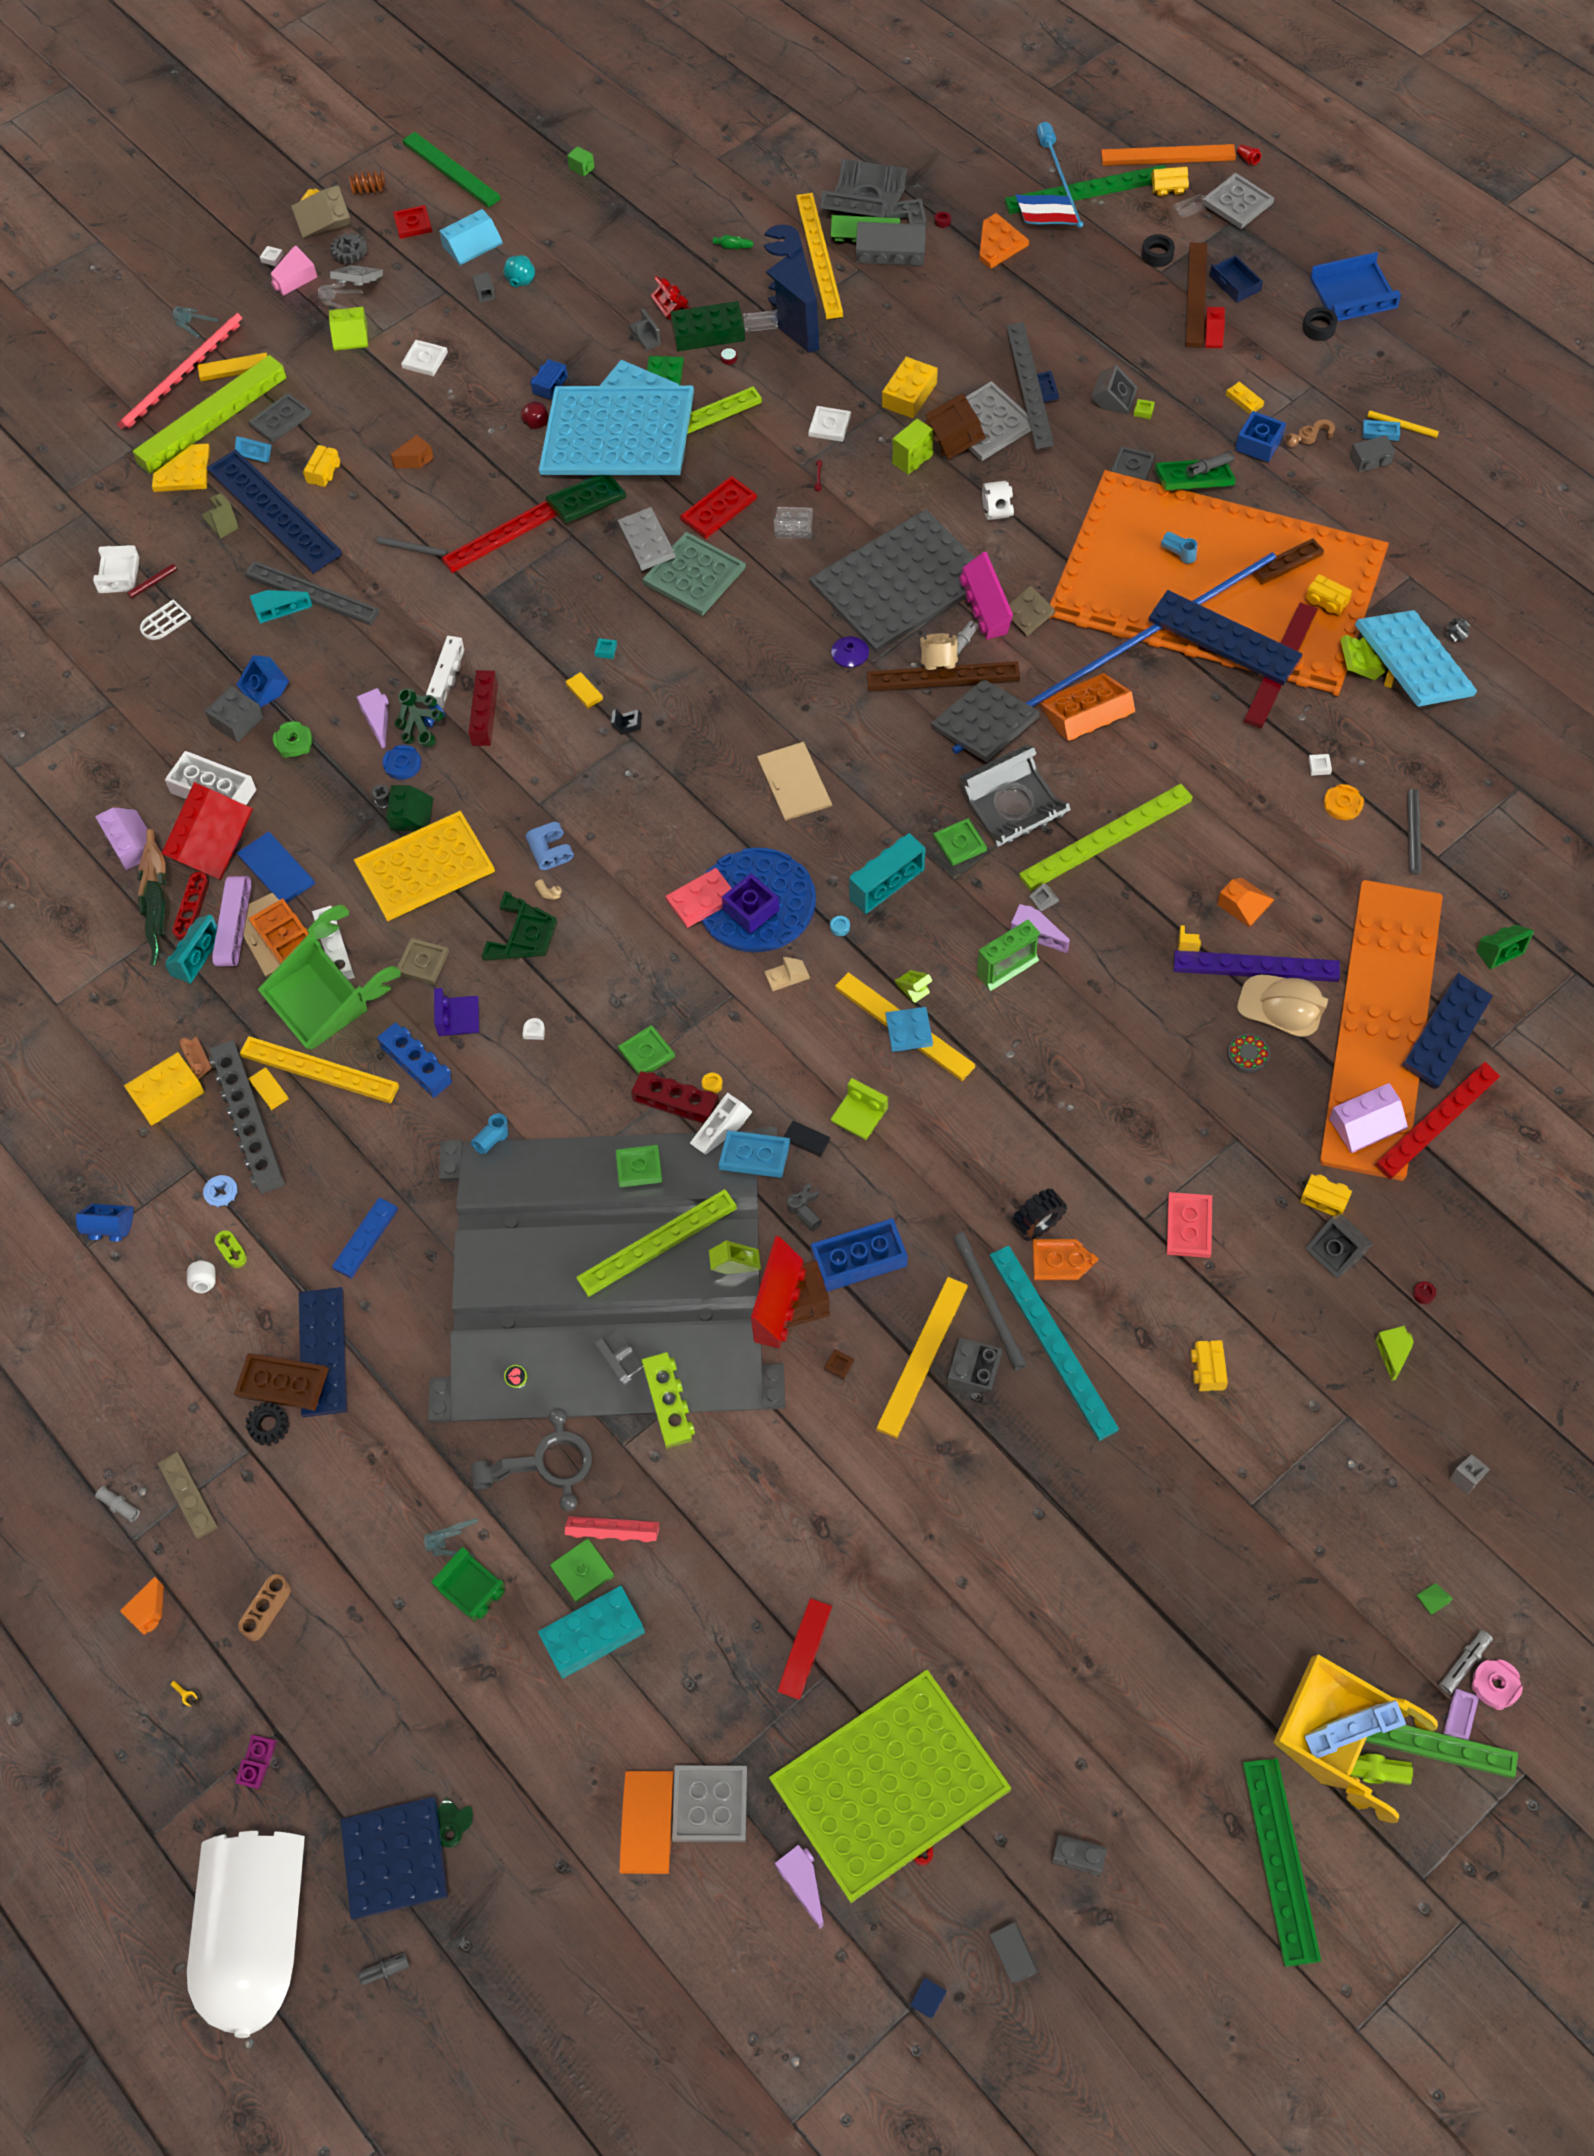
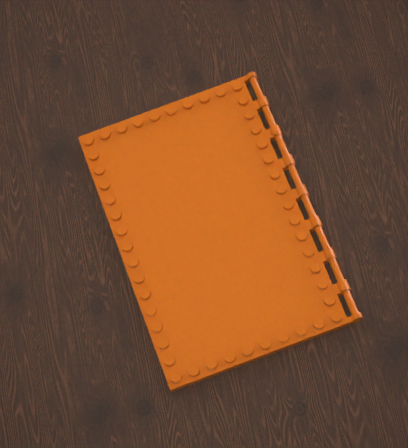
M1104 470L1050 605L1054 608L1055 613L1048 619L1055 618L1074 623L1076 626L1085 629L1089 627L1111 633L1115 637L1131 639L1154 625V623L1148 621L1149 616L1167 590L1193 601L1273 552L1277 556L1314 538L1323 548V555L1264 584H1261L1253 574H1250L1202 603L1201 606L1281 643L1300 602L1318 608L1299 649V652L1303 654L1302 659L1287 681L1296 683L1297 686L1304 688L1308 686L1330 692L1334 696L1339 697L1348 670L1340 639L1345 635L1358 639L1360 631L1355 626V623L1358 619L1365 618L1389 542L1181 489L1165 490L1162 484ZM1167 532H1172L1184 539L1192 538L1197 541V559L1193 563L1182 562L1179 555L1161 546V541ZM1318 574L1352 590L1350 601L1340 615L1329 613L1325 608L1313 605L1306 599L1308 588ZM1164 628L1141 641L1155 648L1163 647L1185 653V656L1200 657L1222 663V666L1252 671Z

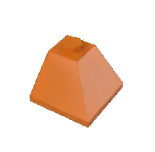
M1244 878L1232 879L1220 892L1217 905L1250 928L1274 902V899Z

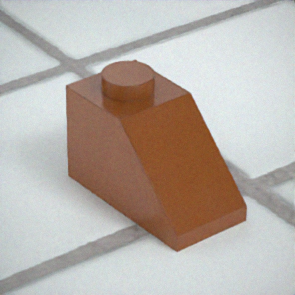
M418 435L390 454L392 465L395 469L421 468L434 459L431 445Z

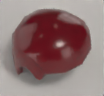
M530 402L521 410L520 415L523 423H527L531 429L541 428L549 420L548 411L542 403Z

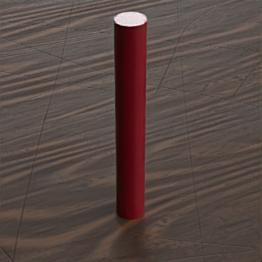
M171 564L128 591V596L130 598L135 597L177 570L176 566Z

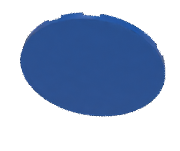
M769 848L742 849L740 852L729 853L723 856L705 872L707 873L717 868L731 888L752 873L779 897V911L751 934L730 917L723 908L701 920L706 931L715 940L729 948L744 952H766L778 949L799 937L813 918L816 906V892L810 874L801 863L799 864L790 855Z

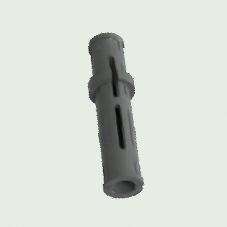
M1227 451L1208 459H1200L1197 463L1188 465L1186 472L1193 471L1188 473L1192 477L1199 473H1207L1210 469L1231 463L1234 461V455L1229 457L1228 455H1231L1233 452Z

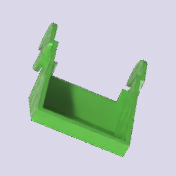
M345 905L334 906L320 915L308 928V935L258 988V991L306 1049L313 1050L367 1012V1000L377 999L391 989L389 985L382 983L396 979L401 975V971L396 966H391L378 972L363 988L359 986L355 989L322 950L321 944L317 939L325 938L340 928L339 925L330 922L349 916V910Z

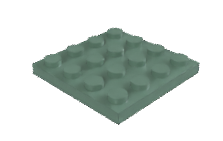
M685 532L672 546L676 558L655 565L642 580L644 585L703 616L744 571L746 564Z

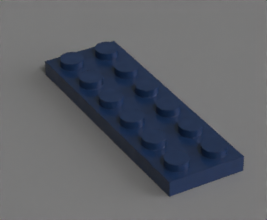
M1458 972L1401 1065L1437 1089L1446 1077L1493 995Z
M342 1287L299 1292L300 1362L323 1365L329 1369L315 1411L301 1409V1415L305 1418L347 1412L344 1290Z

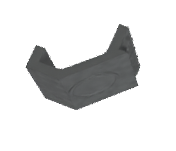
M842 159L838 184L834 192L822 190L820 208L872 217L892 218V212L895 211L896 204L900 201L906 188L904 185L907 168Z

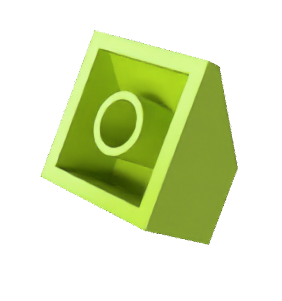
M364 307L329 310V323L334 351L368 347V327Z

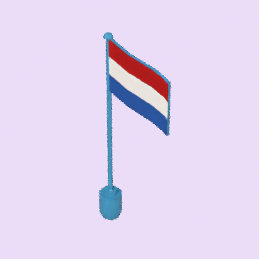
M1042 122L1037 127V136L1043 147L1050 148L1067 196H1026L1015 194L1025 223L1069 224L1077 225V227L1081 228L1083 222L1080 221L1052 147L1056 142V135L1051 124Z

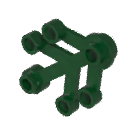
M402 689L398 695L401 709L394 723L395 727L404 730L401 740L406 744H411L414 741L412 731L416 723L420 732L418 742L424 747H432L436 739L434 734L428 731L422 717L432 718L434 721L439 722L443 719L444 714L439 709L417 708L415 703H424L429 708H433L437 703V699L432 695H416V692L412 689ZM409 709L410 715L407 721L405 720V717Z

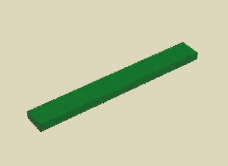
M416 132L403 139V145L489 208L501 200L497 192Z

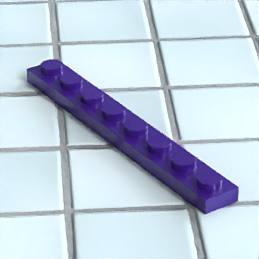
M1177 950L1174 952V972L1246 977L1270 975L1326 982H1339L1340 979L1339 960Z

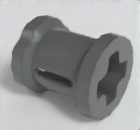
M381 784L375 786L371 792L372 797L375 799V805L378 809L385 810L388 808L389 789Z

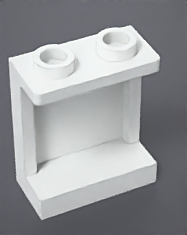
M134 545L99 547L98 551L101 556L99 575H94L93 580L98 593L128 592L135 588L140 559Z

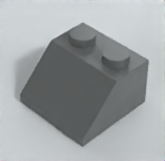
M1115 364L1100 372L1091 398L1104 410L1129 414L1138 387Z
M1339 1214L1333 1216L1305 1249L1336 1278H1339L1357 1263L1374 1243L1344 1215Z

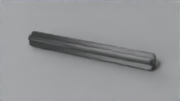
M1410 789L1408 792L1409 872L1418 875L1421 871L1419 791L1417 789Z

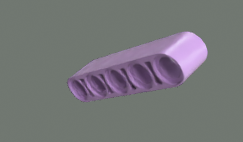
M229 876L226 878L212 957L216 967L238 965L251 892V880L248 876Z

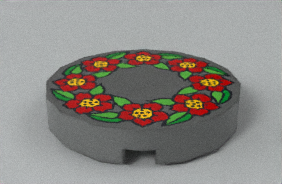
M1242 1034L1230 1042L1227 1054L1229 1062L1238 1071L1256 1073L1267 1065L1270 1050L1266 1041L1261 1037L1253 1034Z

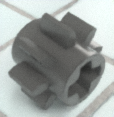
M1461 617L1459 619L1454 618L1448 622L1446 628L1449 631L1445 634L1454 642L1457 640L1463 641L1468 637L1469 630L1467 628L1471 625Z

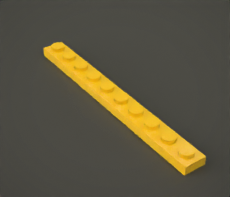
M813 193L796 195L826 319L843 317V310Z

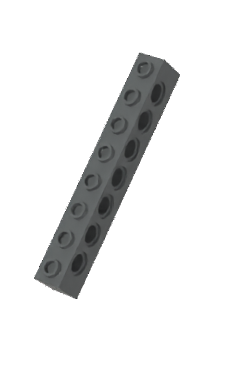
M234 1040L210 1048L212 1056L209 1057L212 1068H217L218 1073L215 1074L218 1085L223 1086L224 1090L220 1092L224 1102L228 1101L229 1107H226L230 1119L234 1118L235 1124H232L235 1135H240L241 1141L238 1142L242 1154L246 1153L247 1158L244 1159L247 1170H252L253 1175L250 1176L253 1187H258L261 1194L285 1186L258 1104Z

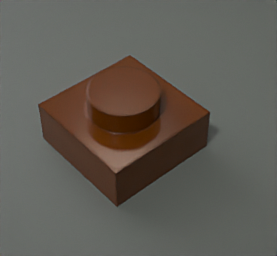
M835 1349L826 1363L824 1371L844 1381L854 1364V1359Z

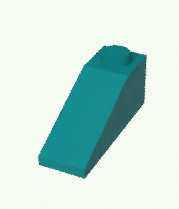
M266 590L250 596L260 624L313 607L308 592Z

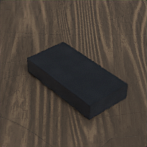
M792 1121L784 1135L785 1138H790V1144L819 1157L822 1156L830 1142L829 1136L795 1121Z

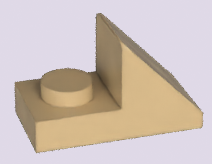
M783 957V965L764 971L772 992L810 979L803 961L789 957Z

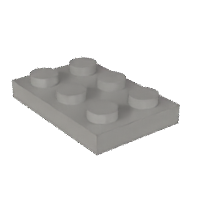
M349 265L330 271V279H337L338 283L351 281L353 285L370 283V281H376L377 278L383 276V269Z

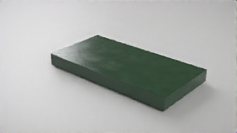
M596 475L546 496V502L563 522L567 523L625 499L626 492L611 475Z

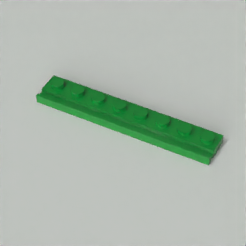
M1274 1758L1271 1760L1243 1762L1242 1767L1284 1967L1320 1963L1321 1956L1279 1760Z

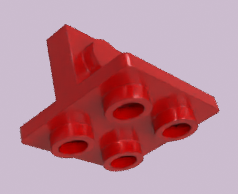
M654 277L659 286L651 294V298L668 319H671L670 311L679 310L681 307L684 309L690 308L688 305L689 301L686 297L680 295L681 290L675 284L671 286L666 278Z

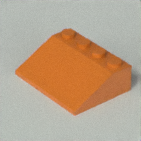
M1105 673L1057 692L1038 704L1059 735L1068 741L1075 740L1078 736L1085 733H1091L1101 726L1109 725L1117 719L1126 718L1129 714L1135 712L1132 691Z

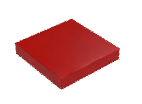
M425 205L393 212L400 239L432 232Z

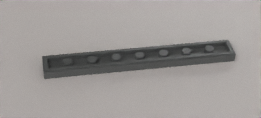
M253 561L244 573L246 578L279 591L308 592L312 604L369 626L372 625L380 614L379 608Z

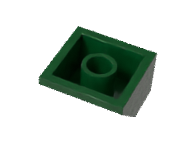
M391 785L386 816L390 831H417L430 825L433 797L411 785Z

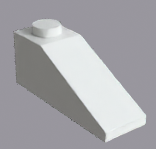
M727 1092L690 1144L705 1155L725 1140L727 1130H739L752 1111Z

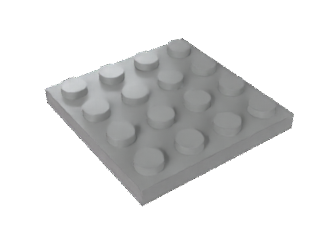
M992 381L966 396L979 418L986 439L968 448L979 460H985L1031 431L1027 413Z

